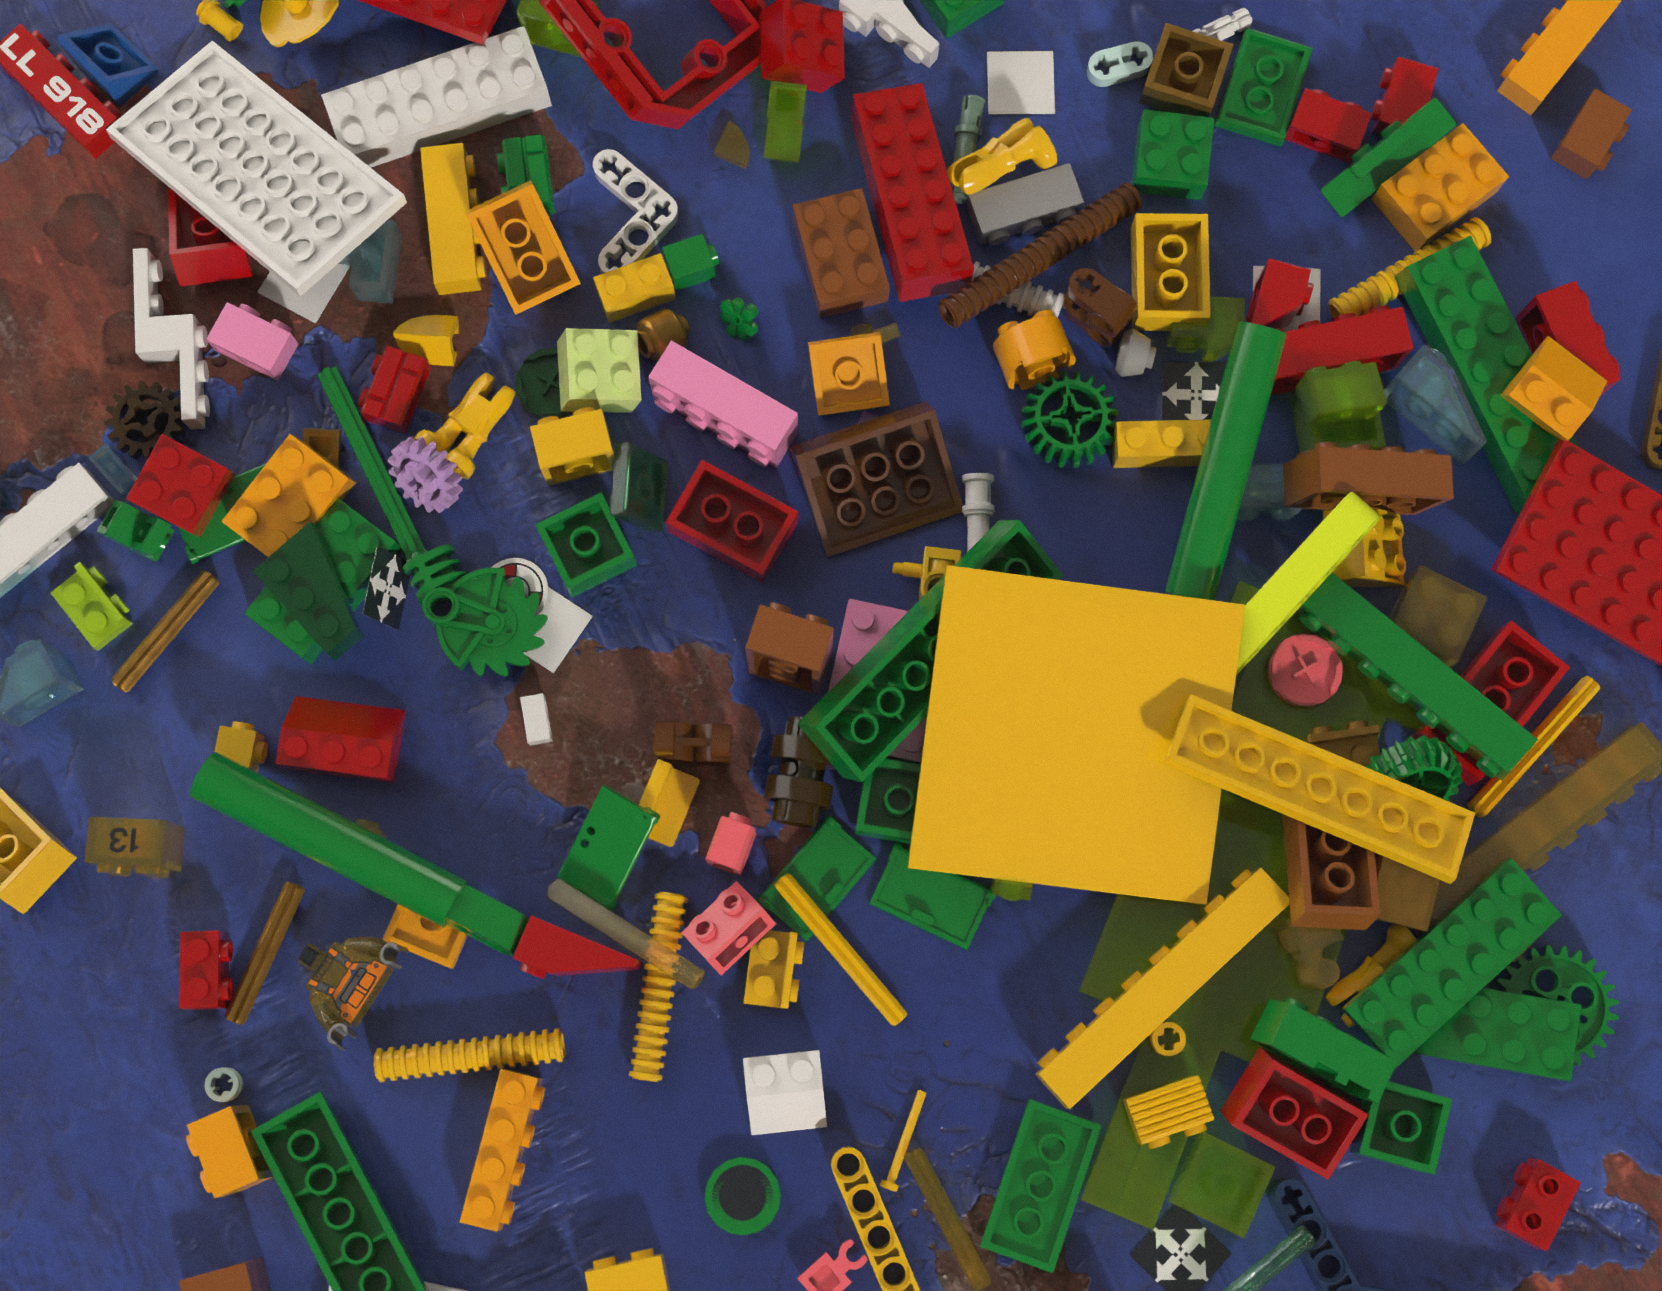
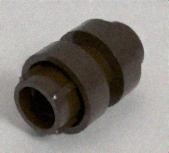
M788 717L785 734H777L773 737L770 759L781 764L779 775L767 776L764 799L774 803L771 817L773 822L803 828H816L819 810H829L831 807L834 788L833 785L823 782L825 770H834L835 768L798 726L797 723L803 717Z

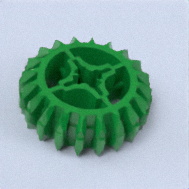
M1064 370L1060 372L1059 382L1051 374L1046 377V386L1037 382L1034 386L1036 394L1028 393L1025 399L1030 406H1024L1021 410V415L1028 418L1022 421L1021 429L1031 431L1025 436L1026 443L1037 441L1038 443L1035 445L1033 453L1037 455L1045 450L1047 452L1044 459L1046 463H1050L1053 456L1058 457V466L1060 468L1064 467L1067 459H1071L1073 468H1078L1081 460L1080 457L1087 464H1091L1094 461L1093 453L1102 457L1106 452L1104 445L1111 446L1114 441V437L1110 433H1113L1116 422L1112 420L1118 417L1119 412L1117 409L1108 407L1114 403L1115 399L1113 396L1102 397L1106 390L1105 384L1099 385L1096 389L1092 387L1095 380L1093 376H1089L1086 383L1080 381V371L1075 372L1073 380L1068 379V374ZM1060 396V409L1050 412L1049 416H1041L1042 407L1049 400ZM1074 396L1084 399L1092 407L1080 406ZM1066 409L1068 414H1070V418L1076 420L1073 430L1072 426L1069 425L1068 419H1063ZM1098 422L1097 433L1088 441L1079 444V430L1089 427L1091 423ZM1045 429L1048 432L1060 433L1065 440V444L1053 439Z
M1425 735L1420 736L1417 740L1409 736L1405 742L1399 743L1395 741L1394 746L1388 749L1382 748V753L1379 756L1370 757L1371 764L1364 766L1450 802L1449 796L1457 794L1459 792L1457 786L1463 782L1461 778V773L1463 772L1460 767L1461 764L1452 748L1446 742H1441L1437 737L1428 739Z

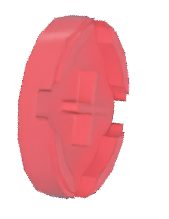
M1306 633L1286 638L1276 646L1268 660L1267 676L1271 688L1278 697L1292 706L1305 708L1322 704L1335 694L1342 681L1343 673L1340 657L1338 658L1336 651L1329 645L1328 641L1316 634Z

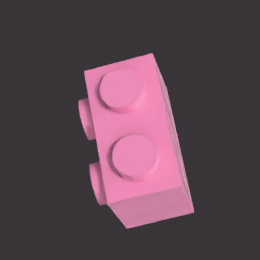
M227 302L206 339L215 351L278 381L298 346V342L291 334L292 329L276 319H272L271 323L259 318L260 313L248 305L240 304L238 308Z

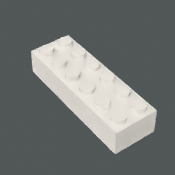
M525 26L487 38L484 45L472 43L321 95L337 141L370 168L418 152L422 147L436 146L552 106L546 83Z

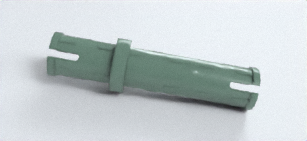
M965 95L962 97L959 125L955 127L954 136L957 138L953 163L975 152L978 141L982 139L983 130L980 127L985 99L980 96ZM950 182L956 204H967L968 195L960 187Z

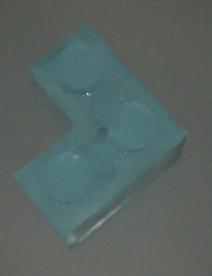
M387 220L338 263L352 265L349 287L357 300L393 304L402 243V234L395 221Z

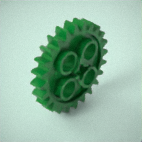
M1544 945L1542 956L1539 955L1535 948L1528 949L1530 959L1528 961L1521 955L1517 956L1515 961L1518 968L1509 965L1504 968L1505 972L1509 975L1508 980L1501 978L1495 980L1503 988L1504 992L1523 995V991L1528 990L1541 998L1556 1000L1558 997V1001L1573 1003L1571 999L1573 990L1577 987H1582L1586 990L1589 1000L1586 1006L1581 1008V1015L1586 1017V1022L1579 1023L1574 1065H1581V1053L1590 1059L1595 1058L1592 1049L1593 1045L1600 1048L1607 1047L1601 1038L1602 1033L1614 1035L1615 1033L1612 1028L1606 1025L1607 1021L1619 1019L1618 1015L1609 1012V1007L1619 1004V1000L1607 997V993L1612 991L1615 985H1603L1601 982L1606 976L1607 971L1602 970L1594 973L1592 971L1596 963L1594 958L1582 963L1581 950H1576L1571 957H1568L1567 946L1564 945L1559 947L1556 955H1554L1551 945ZM1542 970L1550 973L1553 978V985L1547 992L1541 991L1535 981L1537 974Z

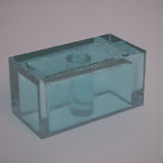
M106 443L88 457L94 466L123 496L131 490L138 478Z

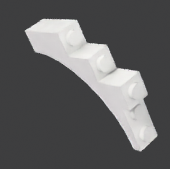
M903 0L839 1V11L843 12V25L850 31H858L866 37L875 27L878 34L884 40L890 43L894 41L902 47L904 53L913 62H921L930 68L937 60L940 43L919 25L905 6Z

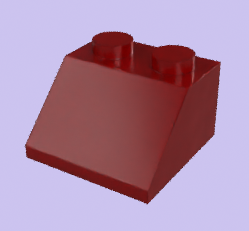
M1269 258L1255 282L1245 322L1274 329L1289 326L1295 315L1301 316L1304 305H1308L1314 287V284L1308 282L1311 270Z

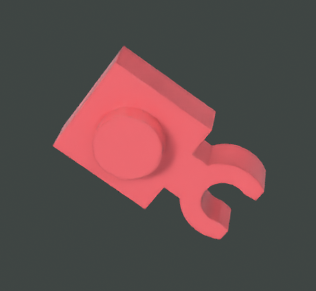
M848 1239L841 1244L838 1257L833 1260L826 1251L797 1279L807 1291H843L852 1283L845 1273L849 1269L856 1270L861 1268L868 1258L863 1254L856 1261L849 1260L846 1257V1252L848 1248L852 1247L854 1241Z

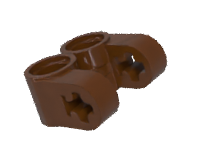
M1090 268L1078 269L1072 274L1062 305L1063 313L1070 321L1085 331L1095 342L1106 348L1113 346L1133 321L1132 315L1138 309L1136 301L1127 292L1113 285ZM1086 280H1089L1092 285L1088 289L1084 286H1079L1077 281L1084 283ZM1073 302L1080 306L1077 311L1072 309Z
M656 720L654 754L657 760L660 759L671 764L731 765L732 724L694 725Z

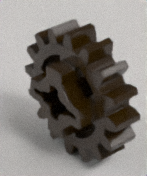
M139 381L138 390H133L129 385H126V395L124 397L118 394L113 395L114 399L118 402L116 407H106V411L113 416L112 419L104 421V425L113 430L107 435L113 443L118 442L116 448L123 454L129 451V455L135 460H138L142 453L148 459L161 434L175 440L176 435L186 434V431L179 426V423H183L181 412H178L181 410V401L174 399L175 394L171 389L167 388L163 391V387L158 382H154L150 389L144 381ZM147 399L157 400L152 404L144 402ZM148 416L147 420L149 423L143 426L145 424L143 419ZM133 438L134 440H137L139 438L147 439L148 442L141 443L132 441L130 439Z

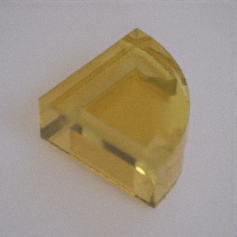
M728 121L715 148L714 155L747 170L750 160L748 142L741 129Z

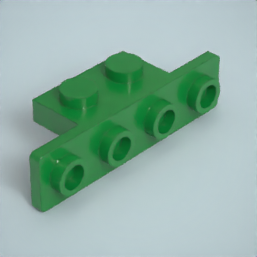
M1431 99L1402 124L1397 119L1380 133L1383 139L1375 146L1371 147L1368 143L1352 155L1351 158L1354 163L1321 189L1322 195L1339 216H1345L1374 193L1382 183L1456 126V122L1438 99Z

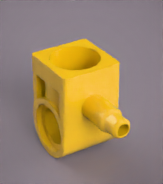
M925 546L922 564L895 562L893 563L892 572L905 577L921 578L919 587L920 600L928 592V588L936 584L945 575L946 565L954 566L961 559L962 551Z

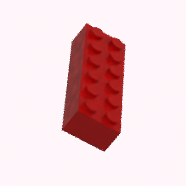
M919 83L853 94L850 119L899 302L956 292L958 288L965 287V284L972 280L974 266L923 84Z

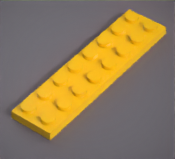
M1192 694L1186 700L1164 764L1449 884L1457 878L1475 812Z

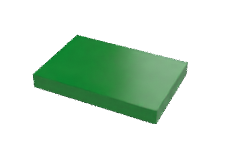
M1246 27L1214 126L1282 147L1313 48Z

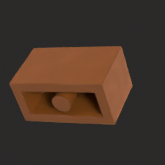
M1594 89L1582 104L1550 159L1585 179H1588L1596 169L1602 172L1613 156V153L1609 151L1613 141L1619 143L1630 127V124L1625 121L1632 109Z

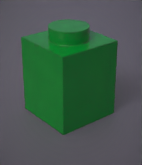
M703 234L662 247L664 261L675 291L716 278L714 266L720 264L713 243L706 244Z

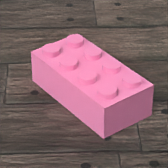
M672 340L648 376L653 398L656 399L654 403L658 407L671 414L674 410L687 417L685 421L699 431H704L707 428L717 434L716 439L720 443L731 449H735L738 446L749 453L747 456L750 460L762 467H766L769 464L777 468L798 434L797 412Z

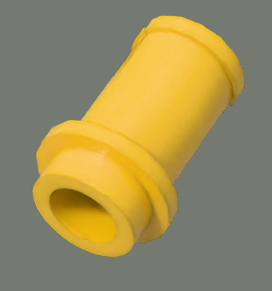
M203 0L196 10L199 22L203 25L209 24L229 42L231 40L234 41L240 35L243 24L220 8V2L217 0Z

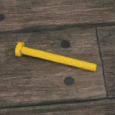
M917 1091L887 1179H881L879 1184L890 1191L896 1192L899 1185L895 1184L927 1094L924 1091Z

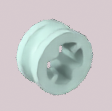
M217 1068L208 1074L204 1085L205 1091L209 1098L214 1101H232L241 1093L243 1080L239 1072L233 1068ZM227 1074L231 1077L228 1082H233V1087L231 1091H224L220 1095L217 1092L220 1087H215V1082L217 1078H224Z

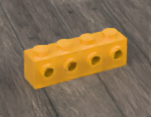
M500 1069L460 1223L495 1232L502 1230L504 1224H510L515 1208V1202L510 1201L514 1185L520 1186L525 1170V1163H521L524 1147L530 1148L534 1137L535 1125H531L534 1109L540 1110L545 1095V1088L541 1087L543 1078L508 1069Z

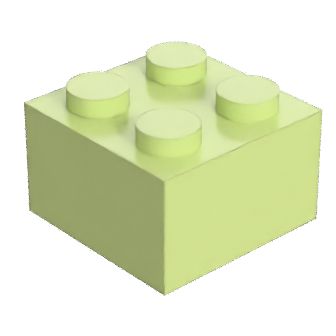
M566 328L557 341L561 411L574 412L581 408L593 407L595 410L602 409L603 412L632 413L641 402L637 330Z

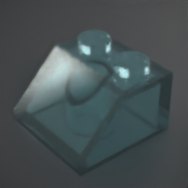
M38 639L37 641L29 640L20 644L15 649V654L6 658L0 677L1 720L21 727L84 689L63 652Z

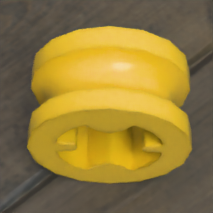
M1163 1022L1150 1034L1149 1042L1155 1053L1169 1057L1177 1055L1183 1050L1186 1044V1036L1184 1030L1176 1023ZM1164 1028H1170V1034L1176 1033L1177 1042L1171 1044V1050L1163 1049L1165 1044L1159 1045L1158 1036L1164 1035Z

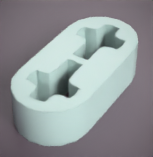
M1139 41L1100 50L1090 57L1086 70L1087 77L1092 84L1099 87H1107L1145 76L1150 70L1153 52L1147 44ZM1132 54H1136L1137 58H1144L1141 66H1137L1135 61L1129 62ZM1098 63H1103L1104 67H1110L1107 75H1103L1101 70L1096 71Z

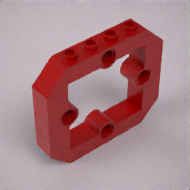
M539 0L542 8L627 116L634 121L680 129L761 65L760 12L768 7L765 0H709L735 33L736 37L724 46L712 39L699 41L682 59L681 70L684 77L664 92L629 48L632 42V33L625 22L617 18L606 19L592 0ZM604 37L612 41L614 47L609 45L605 41ZM700 58L707 63L708 67L701 62Z

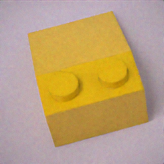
M0 787V899L24 915L77 857Z

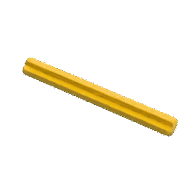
M1585 676L1579 680L1531 733L1538 740L1503 781L1497 776L1491 778L1468 803L1470 811L1475 812L1476 816L1482 818L1494 808L1600 690V685L1593 678Z
M789 873L783 875L774 884L777 891L890 1025L895 1026L907 1016V1011L794 877Z

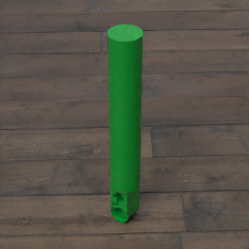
M1249 322L1237 323L1165 592L1173 593L1176 596L1215 601L1287 333Z
M218 752L212 753L206 759L193 781L190 791L191 798L443 928L448 925L498 952L513 956L529 918L519 911L468 886L469 881Z

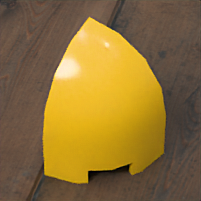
M424 315L409 319L399 325L393 332L397 345L404 352L423 357L430 365L454 366L457 351L453 349L452 337L454 334H459L458 316Z

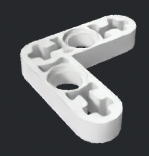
M610 149L602 150L593 159L595 177L636 214L600 252L598 263L602 274L617 269L615 266L608 269L607 259L611 257L616 260L623 253L622 247L619 246L620 244H623L628 251L620 259L622 267L643 260L676 224L679 215L676 201L619 152ZM615 162L616 171L622 176L620 183L618 176L612 171L608 170L605 174L603 173V163L611 165ZM632 182H640L646 187V190L642 196L633 198L627 195V186ZM658 206L663 209L668 206L669 216H659L654 221L655 228L657 229L654 231L649 223L656 218L655 208ZM637 229L644 230L649 235L647 242L640 246L633 245L628 240L630 233Z

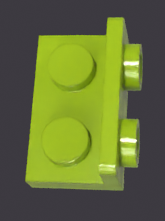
M78 562L74 565L78 572L55 588L50 594L90 645L99 651L133 624L126 615L130 608L117 593L113 596L110 595L104 587L109 582L96 566L88 568L83 563Z

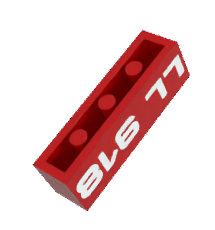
M20 23L0 41V66L96 160L115 142L110 138L106 129L123 115L109 100L102 104L95 97L99 93L97 89L84 76L78 80L71 73L75 68L62 54L58 53L54 57L47 50L51 45L36 29L30 33Z

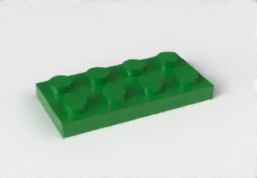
M1483 988L1418 1047L1414 1054L1571 1082L1582 1004Z
M1028 1099L979 1246L1053 1273L1102 1125Z

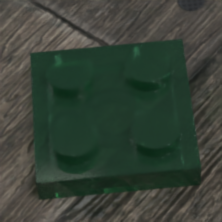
M629 442L616 443L615 457L612 462L613 484L612 493L609 498L610 515L649 532L662 531L668 461Z

